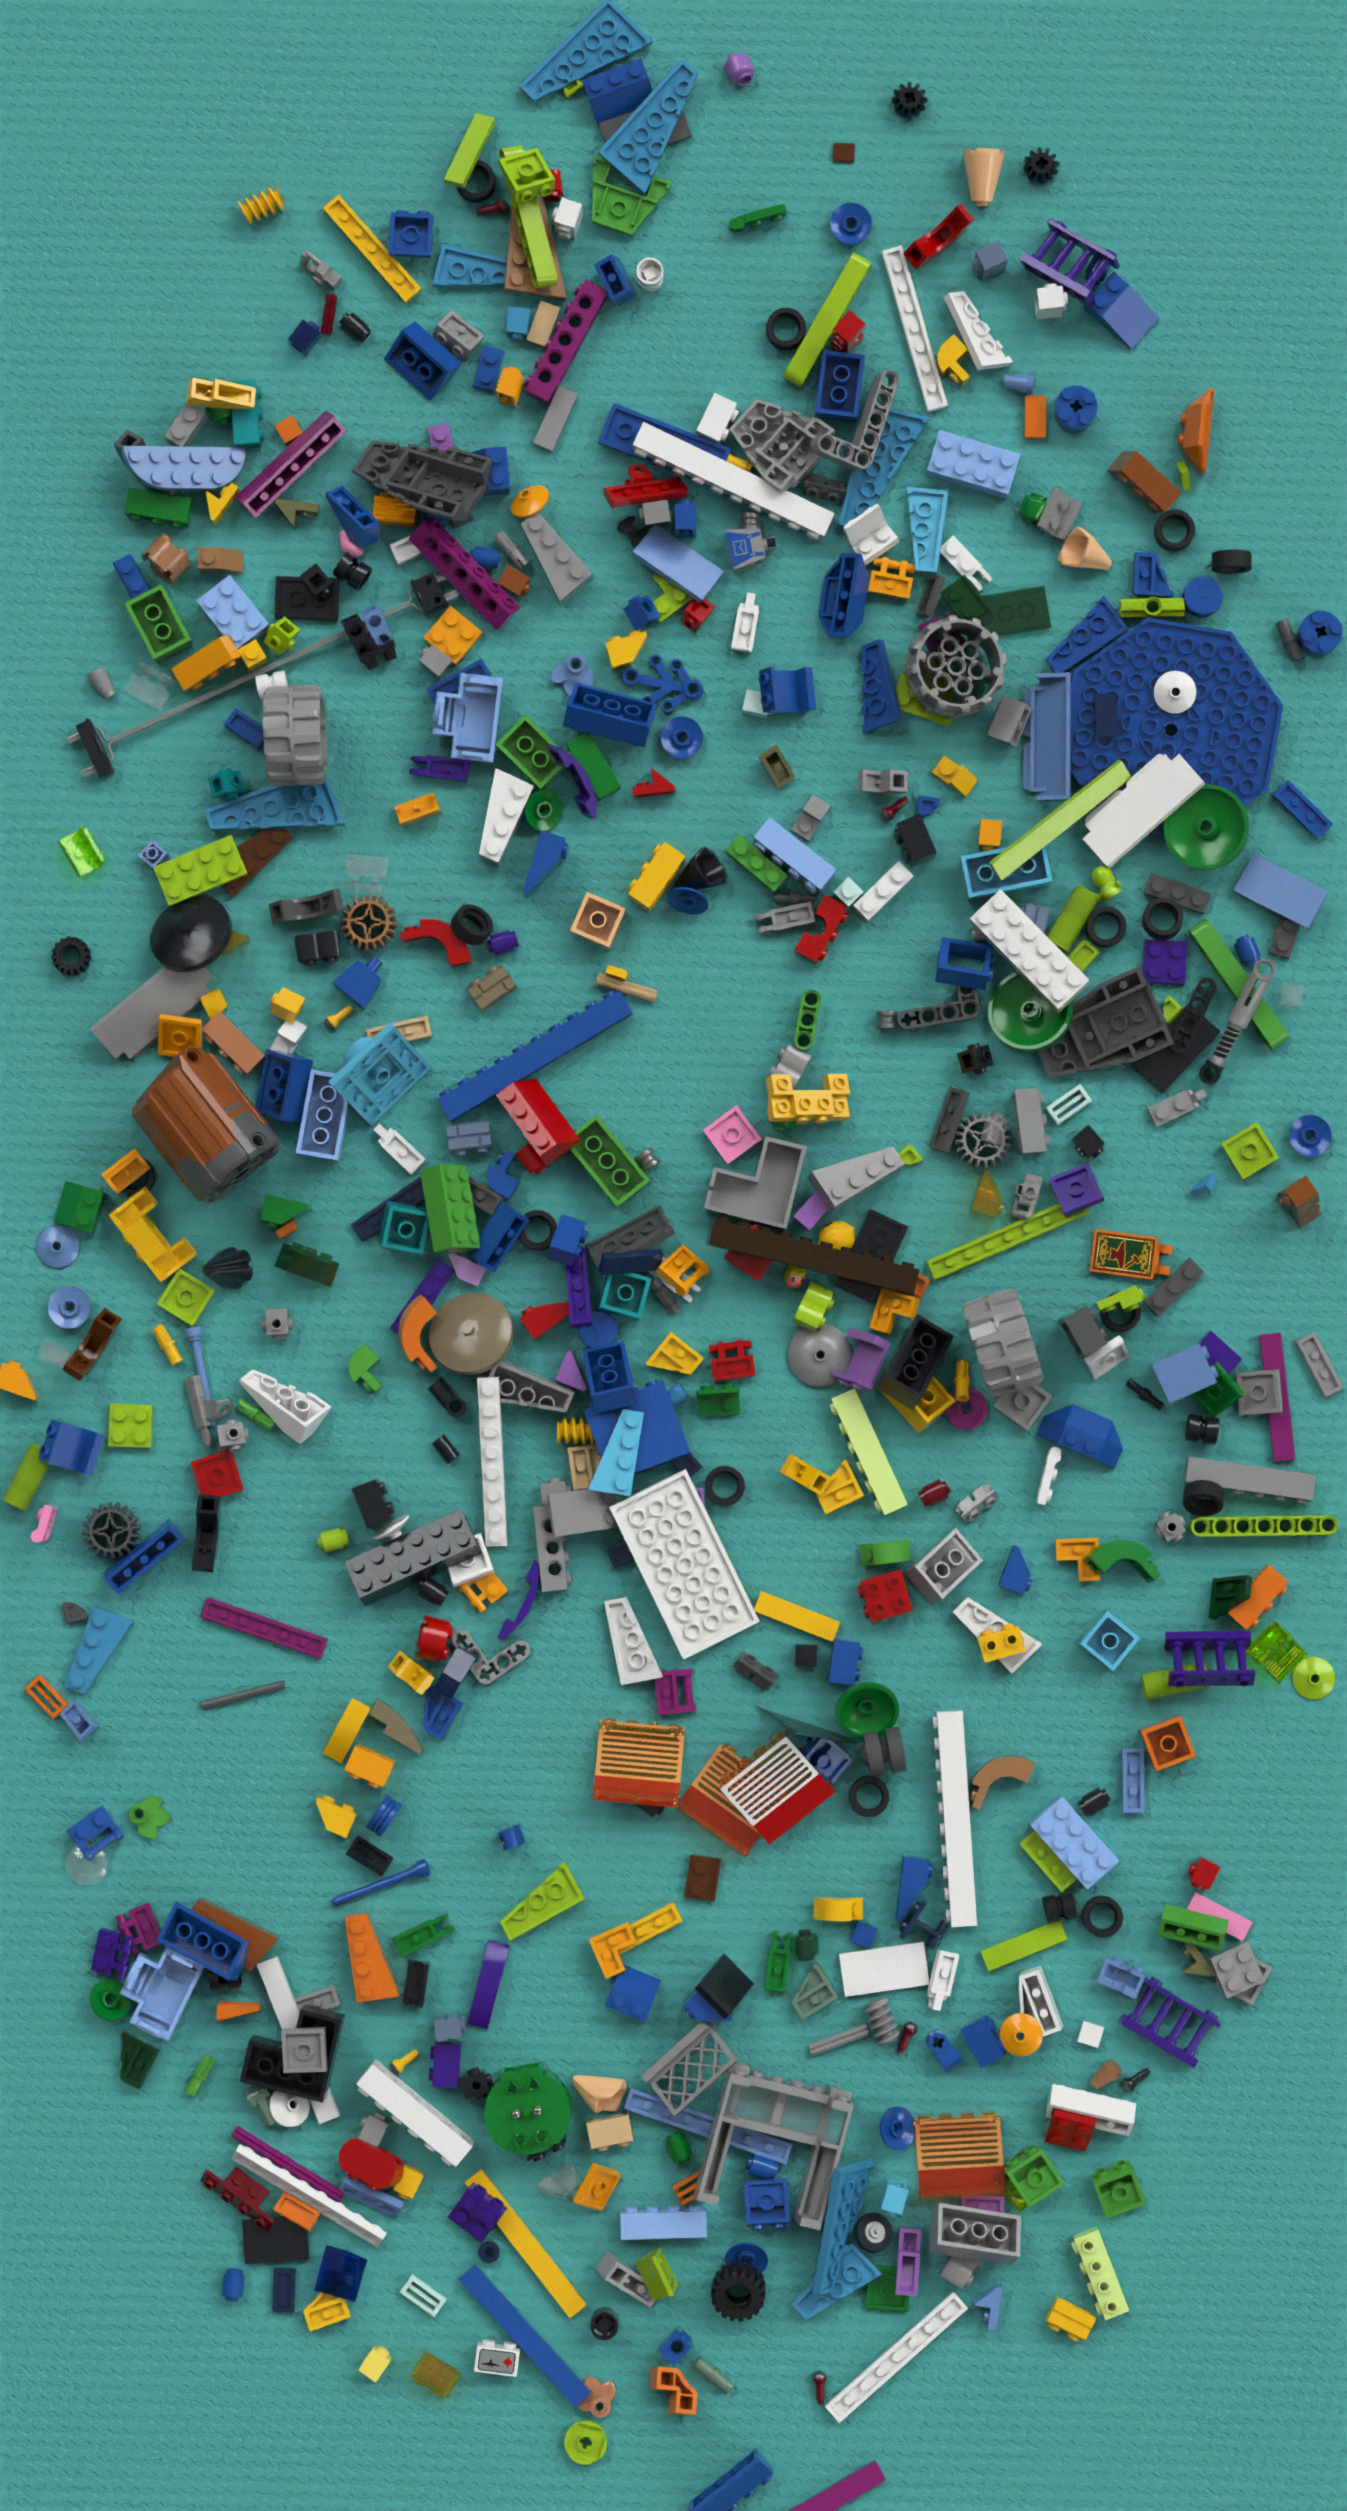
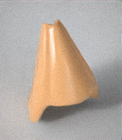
M1075 527L1072 532L1068 533L1062 543L1063 547L1058 554V562H1061V565L1065 567L1109 570L1112 565L1111 559L1095 538L1080 527Z
M575 2075L572 2080L575 2089L595 2114L600 2113L602 2110L616 2112L627 2089L626 2080L619 2078Z

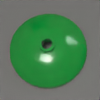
M874 1682L860 1683L847 1689L838 1699L835 1708L836 1720L840 1728L852 1737L863 1739V1733L877 1731L878 1735L881 1736L884 1734L885 1729L892 1728L899 1716V1703L895 1694L888 1687Z

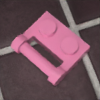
M48 1504L39 1509L37 1515L39 1524L37 1530L31 1533L32 1541L39 1543L49 1539L58 1506Z

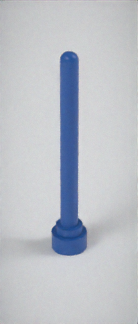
M424 1858L417 1861L413 1868L332 1899V1904L338 1906L416 1875L422 1878L431 1875L427 1861Z

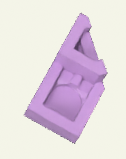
M449 1254L457 1277L478 1286L486 1268L480 1266L476 1261L466 1258L465 1254Z

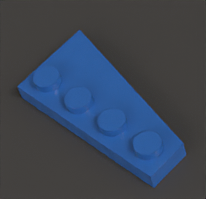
M1103 596L1099 603L1088 612L1081 623L1077 624L1071 634L1046 658V662L1054 673H1066L1128 631V627L1106 597Z

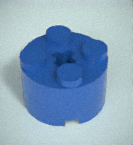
M1083 386L1064 388L1058 395L1053 409V415L1058 425L1064 431L1070 433H1079L1088 428L1093 423L1098 407L1095 394ZM1073 406H1077V413L1073 412Z
M1315 611L1309 614L1297 630L1298 643L1301 650L1312 657L1330 654L1342 638V624L1338 618L1327 611ZM1319 630L1323 632L1320 638L1317 637Z

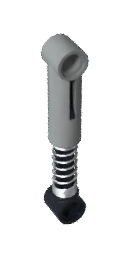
M1264 958L1257 961L1245 986L1227 1018L1229 1021L1227 1023L1228 1027L1227 1029L1225 1028V1033H1222V1039H1219V1044H1216L1217 1048L1214 1049V1054H1211L1210 1059H1207L1200 1068L1199 1077L1204 1083L1213 1084L1221 1078L1224 1069L1223 1065L1226 1062L1225 1060H1227V1055H1230L1229 1051L1233 1049L1234 1041L1238 1039L1237 1036L1241 1034L1243 1028H1247L1273 976L1276 974L1277 967L1273 960ZM1266 963L1270 966L1271 971L1268 975H1263L1260 972L1261 964ZM1260 979L1261 981L1253 997H1249L1256 982ZM1208 1067L1215 1069V1078L1211 1079L1206 1076L1205 1071Z

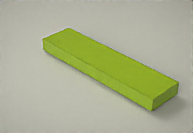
M475 113L444 178L445 184L465 188L496 123L495 117Z
M1060 1921L1045 1924L983 1949L980 1952L989 1972L1068 1939Z

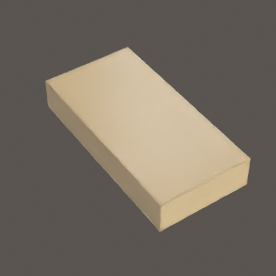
M540 301L526 341L545 348L561 308Z

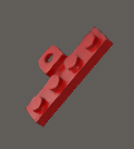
M640 464L628 467V475L631 479H626L624 485L604 488L603 492L611 508L687 497L688 489L680 477L652 481L653 475L645 465Z

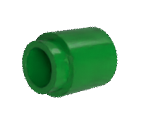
M680 2131L665 2138V2146L673 2163L683 2165L691 2160L690 2156L693 2153L685 2136H682Z

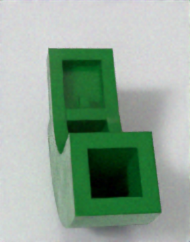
M1117 1540L1101 1544L1092 1549L1083 1558L1096 1574L1105 1573L1116 1561L1121 1560L1132 1565L1147 1583L1156 1581L1161 1575L1157 1571V1566L1147 1560L1152 1553L1141 1544L1129 1540Z

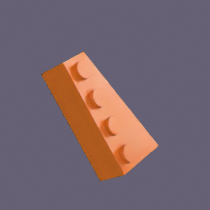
M368 1912L346 1915L345 1924L357 2003L399 1997L401 1994L395 1982L394 1975L389 1967Z

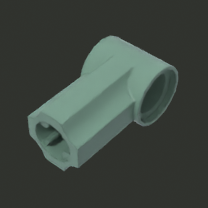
M259 2086L247 2089L245 2091L246 2096L252 2107L256 2108L265 2127L276 2123L269 2110L271 2090Z

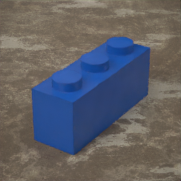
M502 1201L479 1235L480 1248L469 1251L468 1255L480 1266L495 1273L529 1219L516 1208Z

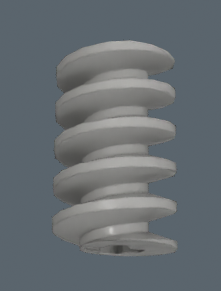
M886 1997L863 2005L869 2007L864 2013L872 2015L867 2021L875 2023L870 2029L878 2031L873 2037L881 2039L876 2043V2046L889 2044L899 2039L896 2037L900 2034V2031L893 2030L897 2023L890 2022L894 2015L891 2013L887 2014L891 2007L885 2005L888 2002Z

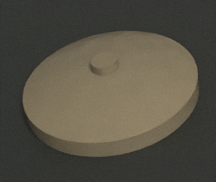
M483 1293L462 1294L445 1303L434 1316L429 1331L430 1346L437 1360L446 1369L461 1375L480 1374L495 1367L508 1353L514 1335L513 1322L506 1308L494 1297Z

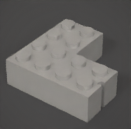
M765 1136L755 1177L714 1167L709 1187L713 1188V1191L708 1190L703 1210L786 1230L807 1146Z

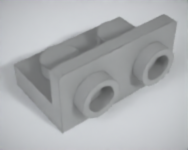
M451 310L437 324L433 338L465 362L469 358L470 353L481 343L484 335Z
M1054 488L1037 526L1048 536L1065 540L1082 502L1070 498L1061 489Z

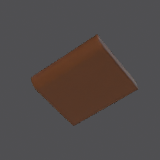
M834 143L833 162L854 163L855 144Z

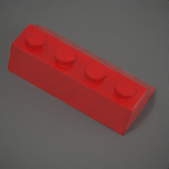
M537 1079L513 1082L496 1094L546 1166L581 1141Z

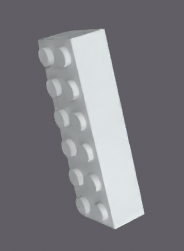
M1001 889L970 918V923L1057 1013L1061 1012L1089 985V979Z
M377 2059L371 2063L357 2082L359 2092L366 2097L370 2095L376 2100L374 2103L383 2111L387 2109L392 2113L391 2118L400 2125L404 2123L409 2128L407 2131L412 2136L422 2138L425 2141L424 2145L430 2151L434 2152L436 2150L442 2155L441 2159L447 2165L451 2166L453 2164L456 2167L473 2147L474 2140Z

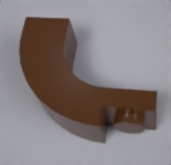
M104 1308L95 1318L83 1342L66 1362L62 1370L79 1381L85 1375H88L113 1338L122 1318Z

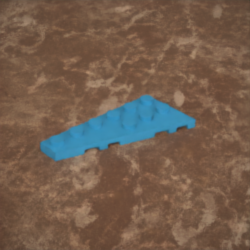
M683 59L677 63L598 151V154L644 195L648 190L698 75V72Z

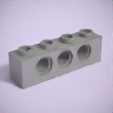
M548 1505L533 1507L542 1592L568 1589V1585L571 1584V1574L566 1572L565 1563H569L568 1550L564 1551L563 1542H567V1535L553 1537V1533L545 1530L544 1525L546 1521L551 1520ZM551 1541L556 1542L559 1546V1550L555 1554L547 1551V1544ZM551 1563H558L560 1565L561 1572L558 1575H552L549 1572Z

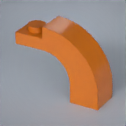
M420 1294L404 1310L399 1322L398 1338L406 1358L411 1362L415 1360L422 1370L427 1369L432 1372L437 1366L423 1350L420 1343V1333L423 1326L437 1312L425 1297Z

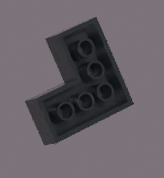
M304 2004L300 2009L296 2028L325 2027L328 2069L326 2072L283 2073L282 2042L253 2035L248 2043L240 2082L323 2103L327 2097L346 2014Z

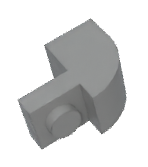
M892 769L885 771L859 770L858 792L871 793V795L908 792V771Z

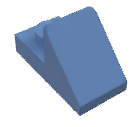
M75 1699L60 1713V1716L81 1742L98 1725V1722L89 1716Z
M995 2284L972 2301L974 2306L989 2308L984 2311L983 2323H986L987 2330L996 2331L1002 2293L1001 2284Z

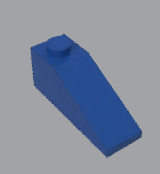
M340 486L325 493L346 534L360 549L378 542L380 522L343 486Z
M903 1855L896 1921L901 1922L927 1883L928 1877H932L933 1864H929V1859Z

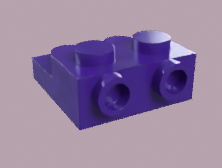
M473 2182L448 2218L482 2243L507 2208L500 2199L493 2198L483 2186L476 2185Z

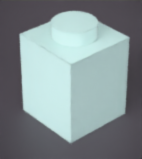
M747 689L742 713L767 719L768 713H763L761 692Z
M849 877L833 892V896L840 903L847 906V909L863 895V891Z

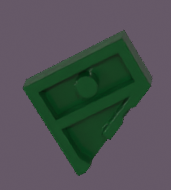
M1242 1575L1213 1578L1208 1618L1217 1620L1248 1600L1251 1596L1253 1577Z
M123 2031L121 2034L123 2041L120 2079L137 2089H141L160 2050Z

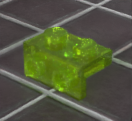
M85 826L80 827L78 831L58 841L79 878L101 868L105 863L103 851L96 846L92 833Z

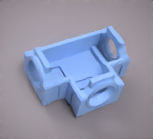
M460 673L457 694L436 692L432 734L452 736L450 758L493 763L503 678Z
M166 1946L159 1961L141 1952L133 1964L120 1992L121 1995L139 2003L129 2023L136 2025L139 2029L150 2035L169 2041L205 1967Z

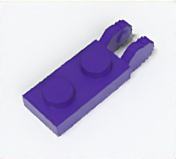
M429 755L428 757L411 756V761L414 763H427L426 770L410 769L409 774L468 782L470 760Z

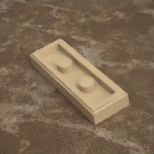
M428 1015L392 1023L408 1042L433 1037ZM386 1025L366 1029L367 1037L374 1038Z

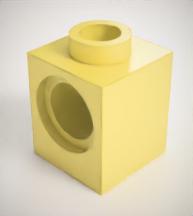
M374 2345L359 2366L358 2371L374 2382H377L391 2361L390 2352L383 2346L377 2347Z

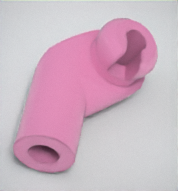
M345 530L339 531L341 550L344 553H350L354 557H360L363 554V548L360 549L351 542Z

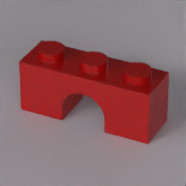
M851 310L847 312L832 330L831 348L833 351L851 353L864 338L862 332L865 330L866 324Z
M825 895L815 912V916L825 923V931L818 936L804 932L794 953L814 964H817L818 960L823 961L828 953V950L825 949L828 942H834L838 931H836L838 924L843 925L849 914L846 912L847 906Z

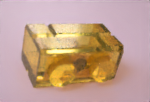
M425 2350L412 2370L411 2376L413 2377V2382L421 2387L427 2385L432 2389L431 2392L439 2398L445 2396L448 2398L459 2380L461 2372Z

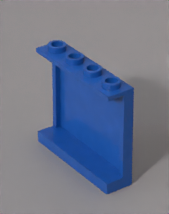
M650 1381L645 1384V1388L640 1390L635 1387L638 1403L635 1405L600 1413L595 1412L593 1403L585 1406L586 1410H583L582 1414L586 1418L601 1458L623 1409L644 1412L634 1475L690 1454V1449L663 1381Z

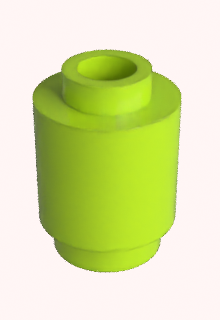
M339 1527L321 1532V1537L317 1538L320 1550L324 1549L325 1553L345 1548L346 1545H350L346 1528L340 1529Z

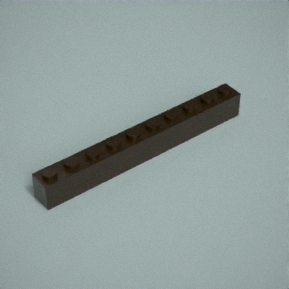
M718 1216L717 1220H711L706 1245L906 1294H914L920 1271V1269L914 1268L915 1264L902 1261V1265L894 1263V1259L883 1256L879 1260L873 1258L874 1254L861 1252V1255L853 1253L854 1249L842 1246L840 1250L834 1249L831 1243L821 1241L820 1245L812 1243L813 1239L801 1236L800 1240L791 1238L792 1234L780 1231L779 1235L771 1233L772 1229L759 1226V1230L750 1228L751 1224L739 1221L738 1225L730 1223L731 1219Z

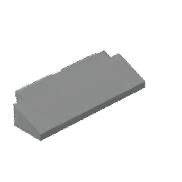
M163 967L95 1023L90 1030L115 1059L123 1052L129 1059L136 1058L158 1040L160 1014L186 1017L202 1003L200 997L211 992L206 984L213 979V976L205 967L192 972H175Z

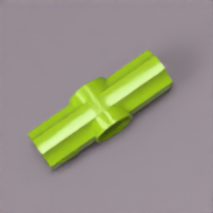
M1149 597L1148 599H1120L1119 606L1120 618L1155 619L1159 617H1184L1185 611L1184 598ZM1150 603L1155 604L1157 611L1151 613L1147 610L1146 606Z

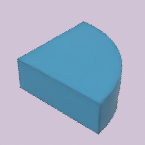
M1214 1173L1204 1177L1192 1188L1190 1192L1194 1197L1212 1190L1217 1179Z

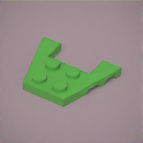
M594 156L592 223L632 237L671 188L672 182L654 176L647 196H643L606 183L611 165L604 159Z

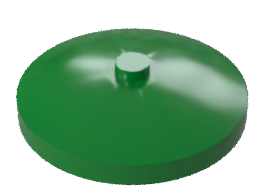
M1205 784L1164 820V836L1172 854L1183 864L1199 870L1218 869L1232 862L1244 849L1249 836V818L1244 805L1232 792L1217 785Z
M1018 972L1008 975L996 986L988 1005V1018L995 1035L1006 1046L1023 1052L1040 1051L1054 1045L1064 1036L1073 1017L1072 1001L1061 1012L1057 1013Z

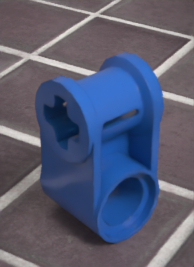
M933 2030L927 2035V2044L946 2073L963 2061L955 2047L951 2045L941 2031ZM935 2037L940 2039L941 2044L938 2046L934 2044L933 2039Z

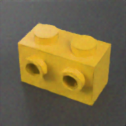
M1013 1623L1000 1626V1631L993 1632L992 1629L980 1632L981 1636L976 1638L984 1663L1026 1651L1019 1626H1013Z

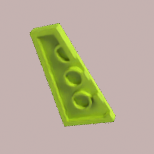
M564 1861L557 1870L550 1874L542 1884L534 1889L527 1898L500 1921L510 1941L586 1900L566 1862Z

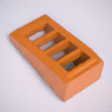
M220 2001L217 2004L216 2020L222 2021L260 2011L262 2003Z

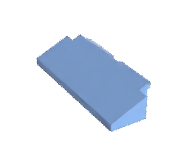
M1038 673L1039 686L1030 687L1029 690L1024 692V703L1031 707L1032 711L1024 728V735L1030 737V743L1024 745L1023 787L1031 793H1039V796H1036V801L1039 803L1066 801L1071 798V673Z

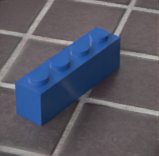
M168 1519L136 1545L130 1553L124 1555V1557L104 1572V1579L119 1594L184 1541L183 1534Z

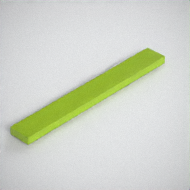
M1118 759L992 859L989 865L997 878L1001 881L1132 778L1123 762Z
M1056 1204L1033 1214L1029 1220H1019L927 1260L926 1264L935 1281L1087 1215L1090 1212L1086 1208L1065 1217L1060 1205Z

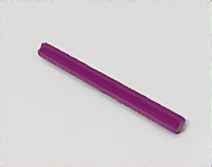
M237 2126L231 2135L233 2138L287 2170L300 2180H304L316 2190L324 2192L334 2201L340 2202L344 2193L339 2188L241 2127Z

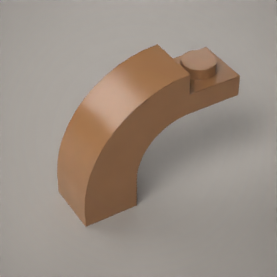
M1013 1755L1000 1756L986 1762L978 1769L971 1780L972 1784L978 1786L977 1790L973 1788L969 1797V1801H972L971 1806L980 1810L988 1788L995 1780L1001 1777H1014L1028 1783L1035 1762Z

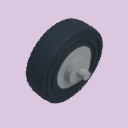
M865 2214L855 2224V2241L861 2249L867 2252L875 2253L882 2251L892 2240V2226L888 2219L881 2214Z

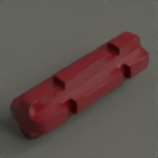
M327 293L322 317L323 324H321L320 331L321 334L331 335L337 295Z

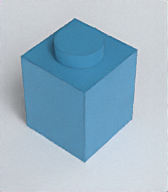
M509 306L506 335L510 339L522 341L523 338L527 339L531 316L530 309Z

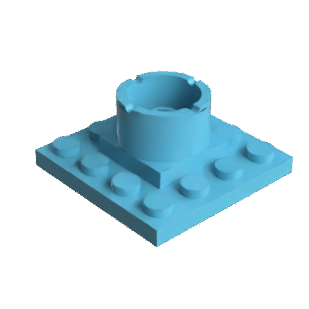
M389 1022L374 1038L363 1037L354 1042V1045L350 1046L344 1055V1067L328 1082L372 1126L432 1067L396 1027Z

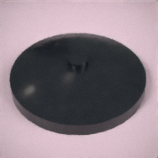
M198 895L174 906H169L161 913L151 931V950L161 965L171 971L192 972L199 970L216 960L225 950L232 933V921L229 913L218 900L209 896Z

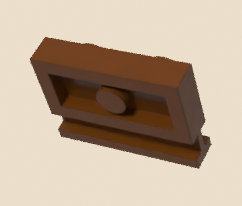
M690 1855L684 1897L715 1902L721 1858Z

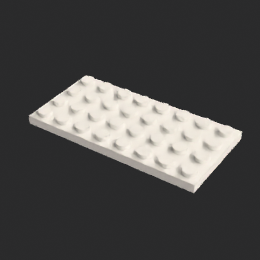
M686 1469L609 1506L683 1660L760 1622Z

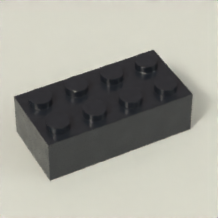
M917 1314L905 1331L876 1388L913 1410L922 1399L954 1336Z

